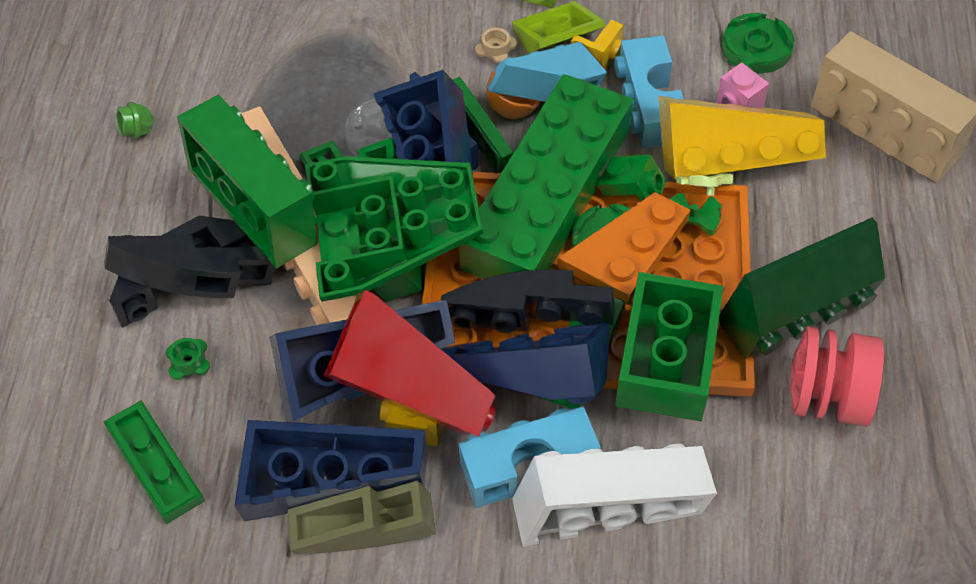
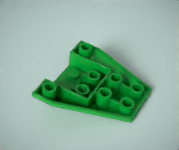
M343 156L305 164L307 182L315 196L312 204L318 223L321 262H316L321 302L354 296L364 290L370 291L484 234L470 163Z

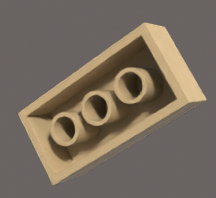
M852 31L824 57L811 105L812 108L936 183L962 157L976 125V102Z

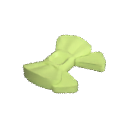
M718 173L705 176H677V183L706 186V195H714L715 187H718V185L733 184V175Z

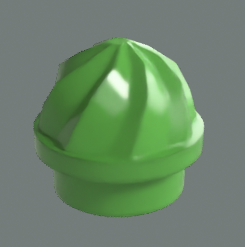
M128 102L126 106L117 108V126L121 137L130 136L134 140L150 132L154 123V117L147 107L134 102Z

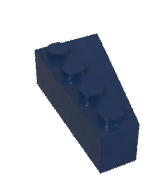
M444 70L373 93L377 104L381 107L385 118L383 120L387 131L394 140L398 159L470 163L472 170L463 91Z
M447 300L394 310L438 348L443 349L455 343ZM347 319L275 333L269 337L286 422L296 421L356 391V389L324 376Z
M248 420L234 506L244 521L288 514V509L367 486L379 492L419 481L425 487L428 456L425 430Z

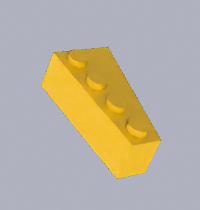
M658 96L664 171L675 180L677 176L711 175L826 158L824 120L810 113Z

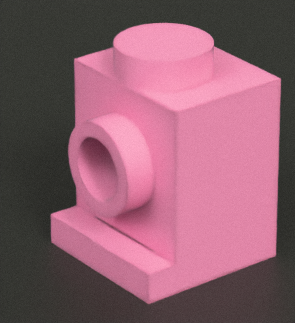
M741 62L721 77L716 103L764 108L769 83Z

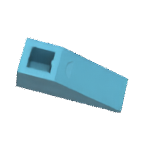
M581 42L565 46L559 45L553 49L541 52L534 51L529 55L516 58L509 57L504 59L497 65L495 75L488 89L494 93L546 102L563 74L599 86L607 72Z

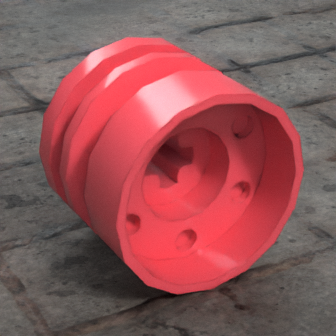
M806 326L803 330L801 341L795 349L790 372L789 389L792 397V414L804 417L807 414L812 398L813 416L815 419L821 420L825 416L831 401L835 402L836 416L839 423L868 427L875 414L882 382L884 364L883 339L877 336L851 333L846 341L844 350L840 351L838 350L835 330L828 329L826 331L822 345L819 347L818 328Z

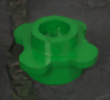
M182 338L167 348L166 356L171 361L168 373L172 379L181 380L186 375L193 374L201 376L209 371L210 363L205 359L206 342L201 339ZM187 358H192L189 362L184 361Z

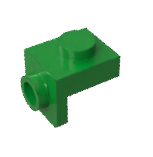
M651 154L619 156L610 158L597 186L603 196L637 194L640 201H643L655 192L661 195L666 180Z

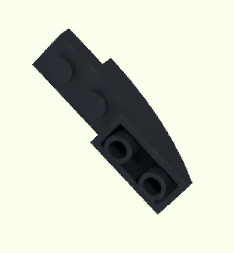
M192 235L108 236L104 259L106 270L125 279L166 292L208 298H234L237 285H271L276 269L256 246L195 248Z
M531 270L502 274L461 286L442 295L440 300H447L451 324L460 329L477 327L494 329L502 333L514 331L528 332L530 318H538L545 322L562 320L577 321L584 325L601 323L613 325L615 317L613 288L575 285L573 270Z

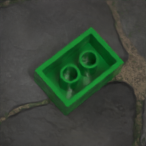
M638 272L615 407L702 422L709 393L723 293L722 285Z

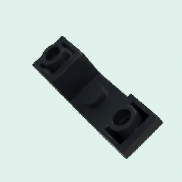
M197 216L163 234L192 235L195 248L256 246L234 220L207 216ZM118 276L109 302L120 326L123 328L132 322L144 319L149 313L158 309L150 287Z

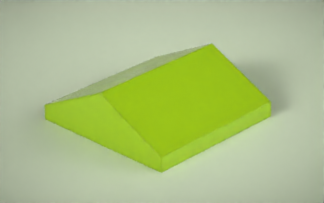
M573 1L512 21V27L528 54L534 51H542L571 41L575 35L583 37L604 28L605 21L578 2Z

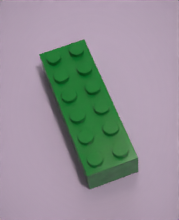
M563 74L479 208L484 234L459 246L460 270L481 279L521 271L550 270L570 236L578 217L583 213L598 187L597 184L610 158L615 157L631 129L634 99Z

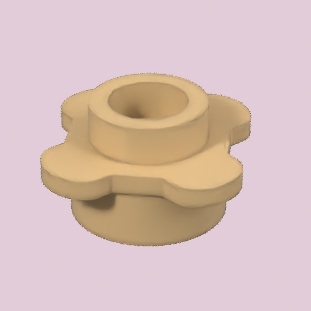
M490 28L482 34V43L475 46V53L479 57L486 56L495 63H500L508 58V53L517 47V41L515 38L510 37L509 33L502 28Z

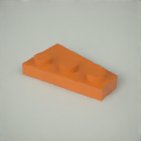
M655 192L558 257L557 267L562 270H573L575 277L592 286L613 288L614 297L624 300L626 304H629L635 294L638 272L649 274L652 272L688 221L690 209Z

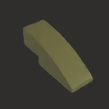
M419 481L379 492L367 486L288 509L290 551L294 554L327 553L373 548L436 534L431 493Z

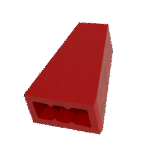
M367 290L357 294L324 376L465 436L479 437L481 430L487 431L495 415V407L491 406L495 394L375 294Z

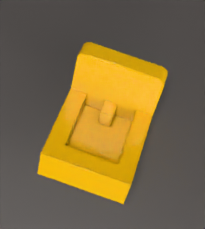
M611 19L594 42L575 35L571 40V44L581 42L606 71L614 58L620 56L624 24Z

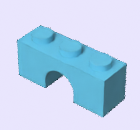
M655 36L621 41L620 56L614 58V68L617 79H623L622 95L634 99L631 120L632 134H638L642 148L662 146L658 96L684 100L681 90H657L658 88L669 87L672 59L665 37Z
M583 406L573 410L568 408L559 409L548 417L532 422L527 420L518 421L505 430L491 434L480 433L479 437H469L466 441L459 443V459L475 508L514 496L518 482L515 467L524 460L533 459L534 456L550 451L559 452L561 455L579 454L589 449H601Z

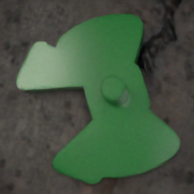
M678 193L670 198V200L690 209L689 219L686 223L699 226L711 236L717 232L722 205L715 197L710 196L701 209H698L696 204H692L689 207L684 193Z

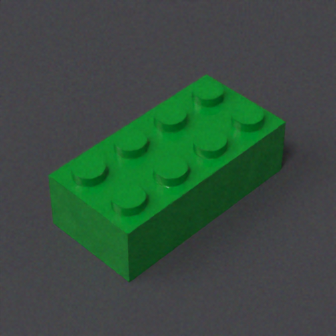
M218 94L177 116L189 171L276 268L317 245L315 227L318 223L313 213L312 201L315 200L312 188L306 180H299L291 172L289 164L281 154L275 155L270 150L260 131L257 129L252 130L245 123L243 115L236 106L230 107Z

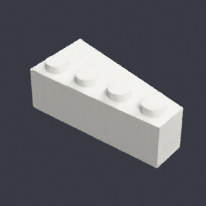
M672 444L661 449H644L640 446H634L623 451L603 452L601 449H589L579 454L561 455V453L556 451L542 453L534 456L512 500L522 546L525 547L539 544V535L558 532L560 540L578 537L579 530L593 525L602 524L604 531L607 532L622 529V527L634 522L637 517H642L645 524L700 515L716 496L717 492L703 446L685 447L683 444Z

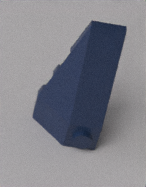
M609 323L556 328L554 329L555 334L544 336L533 341L532 337H529V333L515 335V338L503 340L499 343L498 347H493L492 341L484 340L448 346L441 350L479 382L552 400L568 398V403L581 404L592 401L594 396L606 385L610 327Z

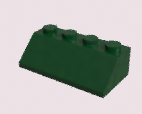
M871 217L743 276L721 311L719 323L745 359L759 352H762L763 355H768L778 349L786 339L792 336L795 340L801 339L806 326L816 327L817 324L823 321L827 325L832 324L840 319L848 309L855 307L857 310L863 309L876 299L877 294L875 291L885 279L877 222Z

